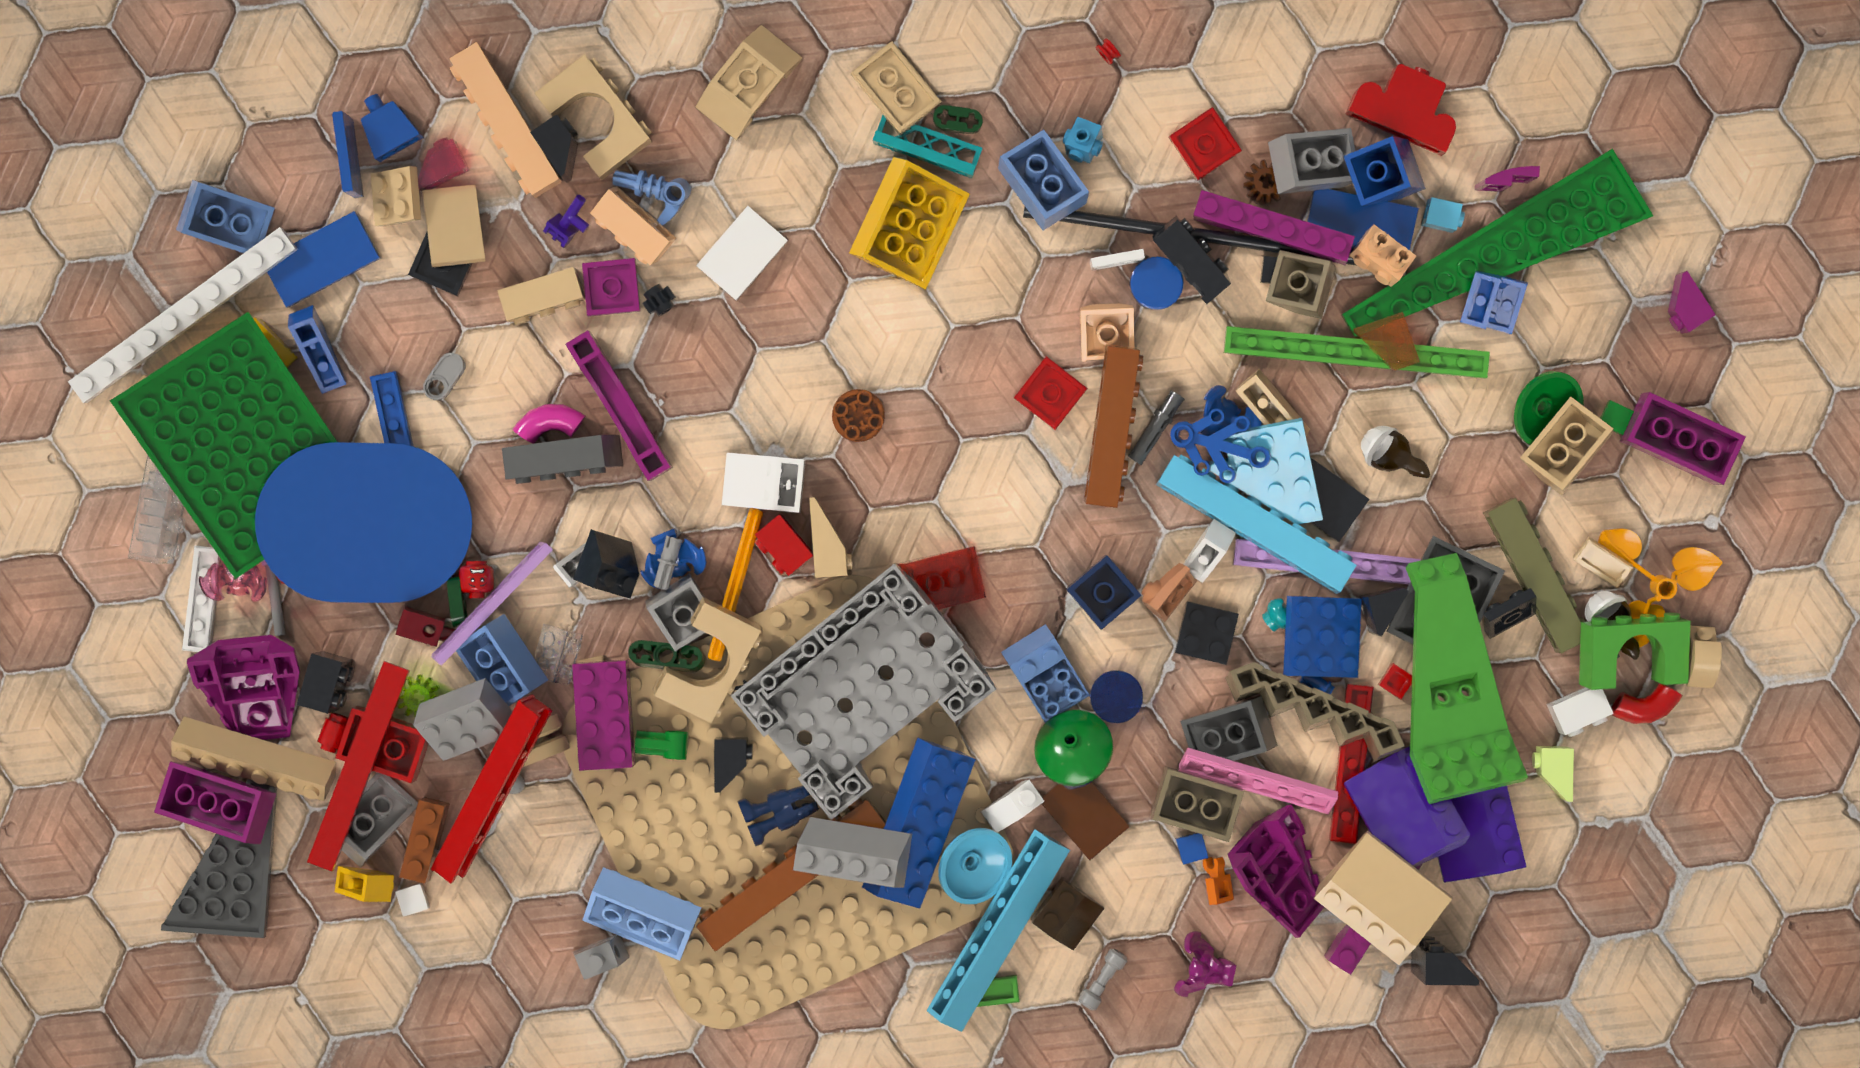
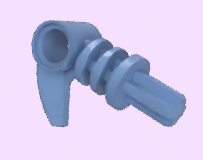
M616 170L612 178L613 185L632 189L635 196L641 197L645 192L648 198H651L654 194L655 199L664 201L665 209L657 220L661 225L666 224L680 211L685 200L691 194V186L683 178H675L667 182L663 176L656 179V175L651 174L648 177L647 172L640 170L638 175ZM672 186H677L681 189V198H677L672 194Z

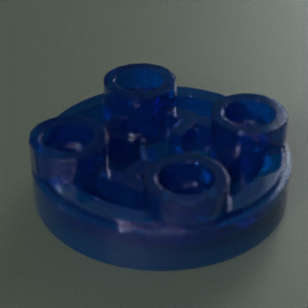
M1121 670L1107 671L1100 675L1091 687V706L1095 713L1107 722H1126L1132 719L1142 706V688L1136 678Z

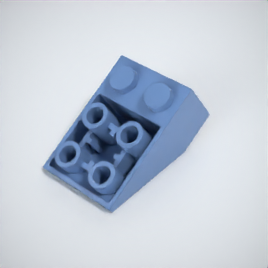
M1046 624L1001 652L1045 723L1053 716L1068 710L1090 696Z

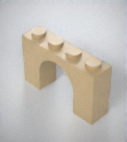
M584 54L536 91L535 95L552 116L560 114L575 101L584 97H598L611 105L614 113V125L611 133L583 156L599 178L604 180L652 142L648 135L652 132L643 120L637 123L632 116L636 111L626 99L623 102L620 101L616 95L619 89L610 78L607 81L603 79L600 75L603 69L593 57L589 60Z
M702 597L690 621L693 627L719 639L726 646L728 657L724 668L710 679L695 680L665 666L653 691L654 696L712 723L714 717L718 718L721 715L725 706L723 701L726 695H731L737 685L735 678L739 671L743 672L746 669L750 660L748 654L752 647L757 648L762 634H760L759 624Z

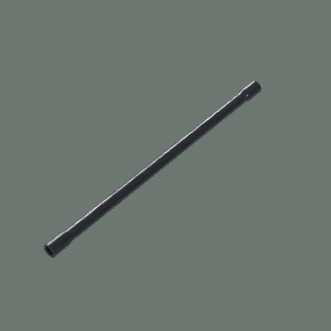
M1024 206L1023 218L1034 219ZM1074 211L1060 220V222L1154 235L1166 225V223L1083 211ZM1194 228L1195 230L1192 232L1197 240L1203 238L1207 243L1279 253L1282 250L1318 258L1296 248L1261 237ZM1349 256L1346 264L1357 266L1354 263V259Z

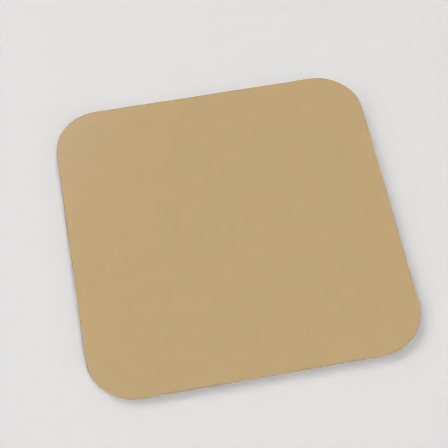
M860 575L838 577L747 618L759 624L762 638L757 648L752 647L748 654V657H750L746 669L743 672L739 671L735 678L737 680L736 686L744 685L743 680L747 682L875 579ZM710 635L689 645L699 648L705 657L703 668L697 672H677L695 680L710 679L724 668L727 662L728 650L725 646L721 661L709 659L708 653L713 636ZM679 652L680 659H686L690 665H692L694 660L698 659L694 654H692L691 658H684ZM673 653L660 658V661L663 663L671 661ZM883 665L880 667L879 673L882 678L891 679L893 677L894 671L890 666ZM640 667L630 672L634 748L637 730L688 732L687 759H667L660 755L635 753L636 765L631 768L579 771L575 703L568 711L563 724L562 735H566L571 747L565 750L564 754L617 871L628 878L641 881L645 885L660 891H666L670 895L684 901L692 902L694 905L701 907L699 913L701 915L710 907L713 911L722 905L720 900L730 892H733L734 895L743 889L741 884L752 876L757 879L763 875L762 869L775 860L778 864L786 858L784 853L795 844L797 845L810 817L826 820L830 818L818 805L819 810L800 820L798 824L784 831L779 830L778 827L771 830L765 835L763 844L755 847L747 825L767 820L773 817L774 813L764 814L746 823L738 801L744 798L752 804L766 802L767 795L770 793L802 786L798 780L801 774L768 734L763 737L731 695H726L723 701L725 706L721 715L718 718L714 717L712 723L654 696L653 688L663 669ZM842 698L839 700V707L841 710L849 712L853 709V703L848 698ZM938 700L860 761L873 786L860 798L864 800L868 797L885 821H887L917 738L961 751L970 756L956 723L938 703ZM802 730L799 732L798 737L802 743L809 744L812 742V735L809 731ZM716 737H748V744H753V759L748 760L747 766L720 793H714V739ZM973 765L920 909L877 897L862 888L864 882L818 875L716 952L696 927L697 923L701 921L697 918L680 961L654 950L681 1008L693 1020L711 1028L732 1029L740 1027L982 917L994 896L977 904L956 902L944 892L938 876L941 857L947 846L957 836L976 828L993 830L981 813L992 802L975 765ZM809 795L802 800L795 801V804L799 807L804 803L815 800ZM847 807L845 810H843L840 813V815L842 816L846 812H848L849 808ZM1003 829L999 831L998 834H1000L1010 846L1012 852L1013 866L1015 863L1014 851L1005 833V830Z

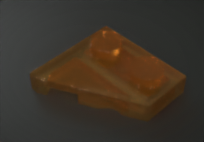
M1403 312L1353 329L1354 333L1376 355H1379L1392 371L1420 362Z

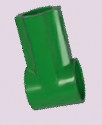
M637 730L635 753L660 755L667 759L686 760L689 733L682 731L653 732Z

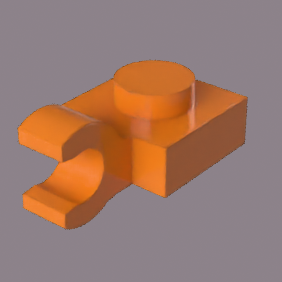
M1212 857L1203 859V867L1210 875L1209 878L1205 879L1209 905H1218L1234 900L1230 874H1225L1224 858H1215L1214 864Z

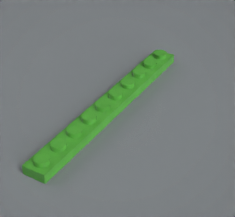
M1231 326L1226 327L1223 352L1227 354L1484 379L1488 377L1490 352Z

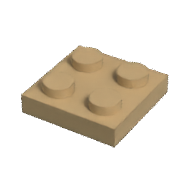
M408 166L370 174L375 226L383 227L421 220L417 167Z

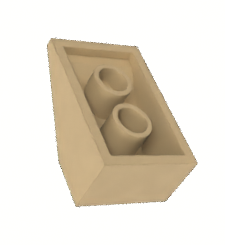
M815 497L809 498L815 578L849 575L848 570L853 569L852 553L847 554L846 546L818 499Z

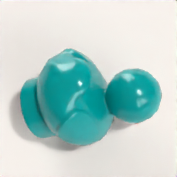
M1282 598L1271 600L1268 603L1267 611L1262 614L1263 620L1272 631H1276L1279 628L1285 629L1287 605Z

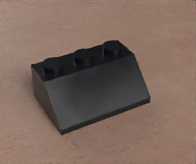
M1424 936L1411 952V972L1425 985L1479 986V979L1445 945H1442L1440 941H1436L1435 937Z

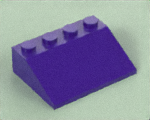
M1410 746L1392 754L1344 782V786L1370 833L1414 867L1464 845L1470 836L1451 799L1432 804L1428 803L1410 758Z
M1507 786L1451 799L1470 836L1464 845L1437 857L1444 883L1501 874L1527 867Z

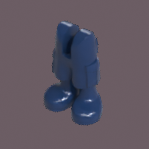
M803 785L789 790L782 789L767 795V801L759 804H752L744 798L738 801L746 823L764 814L774 813V816L767 820L747 825L755 847L763 844L765 835L777 827L781 831L789 829L798 824L800 820L819 810L816 801L804 803L799 807L796 806L795 801L802 800L810 795Z

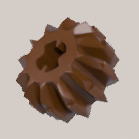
M1266 160L1260 161V168L1253 163L1250 166L1253 173L1246 172L1244 174V177L1251 181L1243 183V188H1252L1246 196L1250 198L1256 194V204L1261 202L1262 197H1264L1266 205L1271 204V197L1278 202L1281 197L1277 192L1272 162L1269 168H1267ZM1265 177H1268V183L1272 184V186L1270 187L1269 185L1266 189L1263 188V182L1259 181L1260 178L1263 180Z

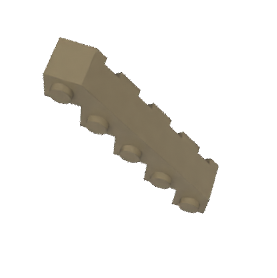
M1253 662L1234 669L1225 678L1235 702L1260 693L1270 717L1295 708L1305 732L1329 723L1339 747L1364 738L1374 762L1391 756L1404 747L1394 721L1380 718L1369 713L1368 710L1351 703H1345L1319 689L1310 688L1298 683V680L1281 673L1277 674L1258 663Z

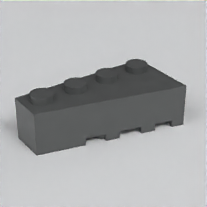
M596 435L502 448L505 479H515L516 484L530 483L531 477L540 476V481L556 479V474L564 473L565 478L581 476L580 471L589 470L590 474L606 473L605 468L623 466L620 435Z

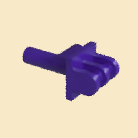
M577 195L564 216L558 213L548 220L543 232L551 234L553 236L552 239L561 242V247L565 248L579 230L584 233L590 226L577 215L586 199L582 195Z

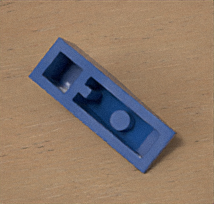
M312 305L289 314L288 328L321 393L323 394L346 385L345 377L331 342L314 306Z

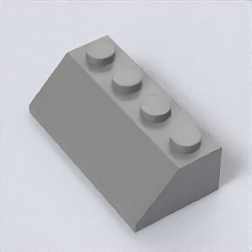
M810 817L797 843L793 870L901 888L905 885L912 834Z

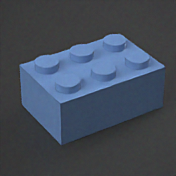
M1045 130L1040 131L1000 156L998 170L1043 231L1087 203L1088 189Z
M505 614L477 630L456 650L474 679L479 681L486 678L508 706L516 703L519 699H522L548 681Z

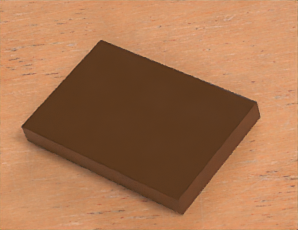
M1092 781L1079 786H1066L1057 783L1042 796L1044 808L1089 861L1130 827Z

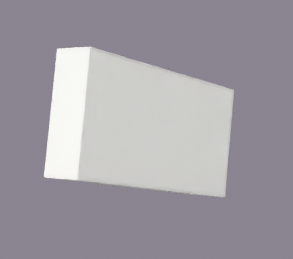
M1139 249L1091 258V270L1142 262L1145 258L1144 250Z

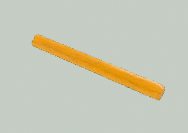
M756 508L749 509L722 603L723 607L733 612L736 611L755 544L756 536L754 534L758 532L763 512ZM715 637L712 639L708 658L714 661H721L725 645Z

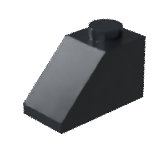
M716 737L714 739V793H720L747 766L748 760L753 759V744H748V737Z

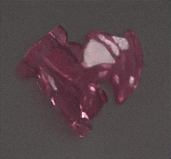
M214 563L208 569L204 578L199 576V585L202 592L208 598L215 601L224 600L225 597L221 589L225 585H228L227 594L235 596L250 595L248 589L250 587L252 590L251 600L256 602L260 601L266 593L267 578L264 577L263 579L257 565L235 579L224 563L221 566Z

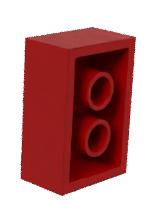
M356 706L351 709L335 757L336 759L346 761L366 708ZM392 717L372 771L413 783L417 781L429 743L412 723Z

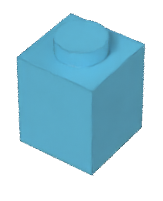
M1431 197L1426 202L1421 226L1450 233L1456 231L1457 227L1461 228L1464 221L1465 212L1461 211L1463 204Z

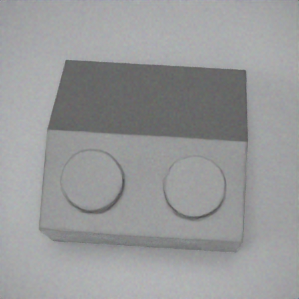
M690 573L670 585L667 590H662L645 601L647 610L674 651H677L705 633L693 627L690 621L702 597L705 598Z

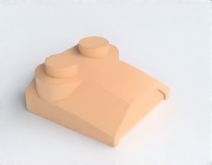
M1120 303L1096 304L1080 308L1082 362L1104 359L1106 345L1135 348L1133 305Z

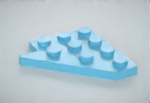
M1302 418L1251 427L1245 432H1238L1224 440L1251 449L1263 446L1271 453L1270 463L1262 468L1252 466L1249 459L1227 453L1228 458H1225L1228 466L1236 471V479L1230 484L1298 525L1323 520ZM1258 452L1256 459L1259 462H1263L1265 454ZM1209 461L1211 465L1210 471L1219 476L1220 472L1214 461ZM1225 470L1223 477L1226 480H1230L1232 472Z

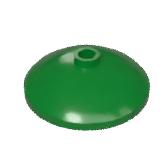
M1560 371L1545 372L1532 379L1520 393L1515 405L1514 424L1519 437L1525 443L1531 445L1570 397L1584 406L1583 392L1579 383L1570 375Z
M1084 710L1064 711L1050 718L1040 729L1035 740V758L1041 771L1050 780L1066 786L1083 785L1099 777L1108 767L1113 755V738L1105 722L1095 714ZM1070 738L1075 739V741L1072 744L1066 743L1067 740Z

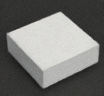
M422 883L395 891L403 917L430 908Z

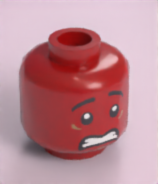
M466 561V565L459 569L461 591L469 593V598H485V593L494 590V569L492 566L487 565V561Z

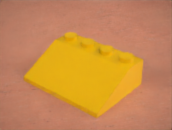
M893 157L849 254L926 289L970 194L908 160Z

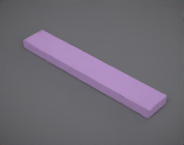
M539 542L431 654V657L442 666L553 549L547 543Z

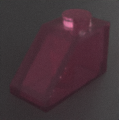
M442 138L434 142V147L428 150L418 177L420 192L433 189L470 171L454 139Z

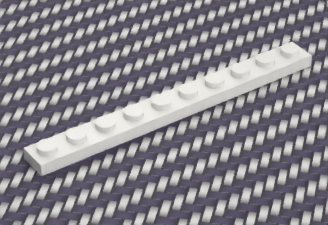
M279 227L69 380L68 383L81 401L88 403L297 251V247L284 229Z

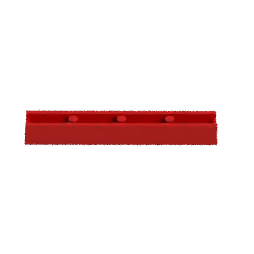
M533 694L518 700L430 869L450 884L455 881L457 875L461 878L466 876L552 713V710L536 699V696Z

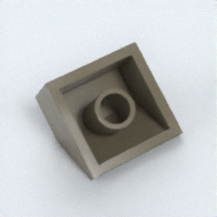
M1280 250L1266 302L1297 314L1322 319L1336 268L1329 260Z

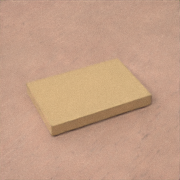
M893 41L851 72L853 79L900 136L941 105V100Z
M476 185L422 190L432 267L485 262Z

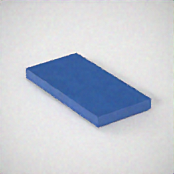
M1331 189L1314 190L1307 222L1355 236L1351 249L1355 248L1372 225H1376L1410 250L1419 208L1388 201L1361 206L1358 196L1355 194Z
M353 211L295 242L294 245L298 250L267 273L286 308H289L381 258L359 216Z

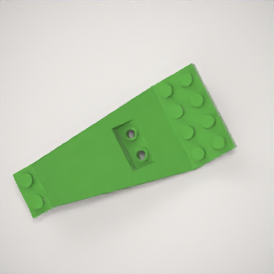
M1457 553L1408 563L1406 571L1415 590L1410 758L1428 803L1432 804L1525 781L1528 775L1507 726L1467 576ZM1462 691L1467 692L1468 696L1463 695ZM1438 696L1442 697L1445 702L1440 701Z

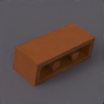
M423 797L418 801L400 878L424 884L431 880L433 871L430 869L438 853L450 803Z

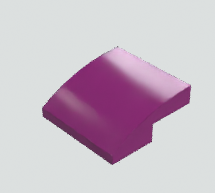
M1540 166L1516 167L1498 172L1476 184L1475 190L1502 192L1511 187L1512 182L1529 183L1539 177Z

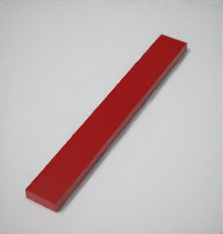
M387 661L383 662L307 863L331 872L334 871L410 670Z

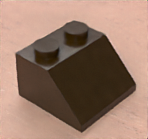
M1061 877L1032 916L1031 921L1051 938L1074 950L1105 908L1064 877Z

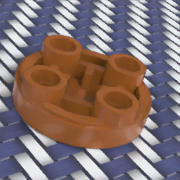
M862 389L850 390L841 395L835 402L832 410V421L835 429L842 437L853 442H864L875 437L882 429L885 420V412L881 401L873 393Z

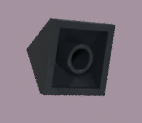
M1394 587L1360 596L1369 633L1382 637L1409 590Z

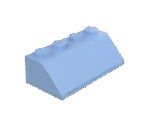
M603 867L592 890L582 921L680 961L701 907L694 905L690 901H684L672 896L666 891H660L645 885L641 881L633 880L621 875L617 871Z

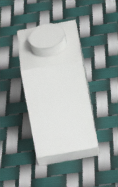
M1213 519L1183 565L1190 568L1193 577L1203 583L1226 554L1236 532Z
M1025 780L991 803L981 813L992 829L998 833L1042 804L1044 800L1031 781Z

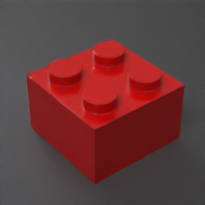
M782 514L776 516L754 534L758 538L755 544L764 554L769 552L775 559L772 564L781 575L786 572L790 576L813 557L812 550Z

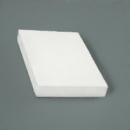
M747 206L696 266L737 301L788 240Z

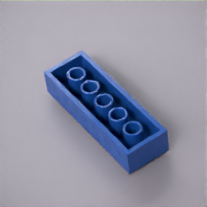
M917 738L884 827L886 830L912 834L905 885L901 888L863 883L862 888L877 897L921 908L975 763V758L961 751Z

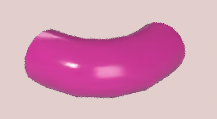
M544 404L529 410L512 430L523 439L535 444L537 439L549 430H558L572 437L586 416L563 404Z

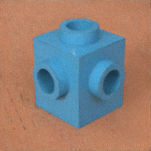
M1077 117L1072 129H1067L1063 138L1066 155L1073 161L1079 163L1084 161L1090 164L1093 157L1099 155L1103 146V141H1101L1103 138L1102 126Z

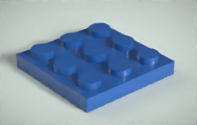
M1287 596L1283 675L1358 678L1362 599Z

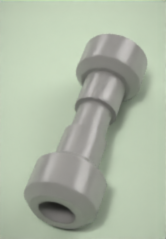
M1114 948L1110 949L1104 957L1106 963L1100 971L1101 974L1097 980H1094L1091 987L1084 989L1079 996V1002L1092 1011L1096 1010L1100 1005V996L1106 988L1105 985L1109 979H1112L1115 972L1123 969L1127 963V957Z

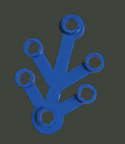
M1212 409L1209 415L1193 424L1186 421L1175 424L1171 429V440L1177 447L1186 449L1194 464V471L1197 475H1207L1211 470V465L1207 460L1202 459L1195 444L1206 447L1220 472L1219 478L1224 483L1233 482L1236 479V471L1228 466L1221 451L1249 459L1250 464L1256 468L1265 467L1271 461V453L1266 447L1258 446L1251 449L1223 441L1238 432H1245L1250 429L1251 421L1247 416L1237 417L1232 424L1210 436L1199 434V432L1212 424L1223 423L1226 415L1222 409ZM1216 411L1221 413V420L1218 422L1214 421L1212 417ZM1240 419L1247 421L1246 428H1239L1238 421ZM1182 430H1187L1189 433V437L1186 440L1180 437ZM1258 452L1265 454L1263 462H1259L1256 459ZM1201 462L1207 466V470L1204 473L1198 470V465ZM1225 470L1232 472L1230 480H1226L1223 477Z

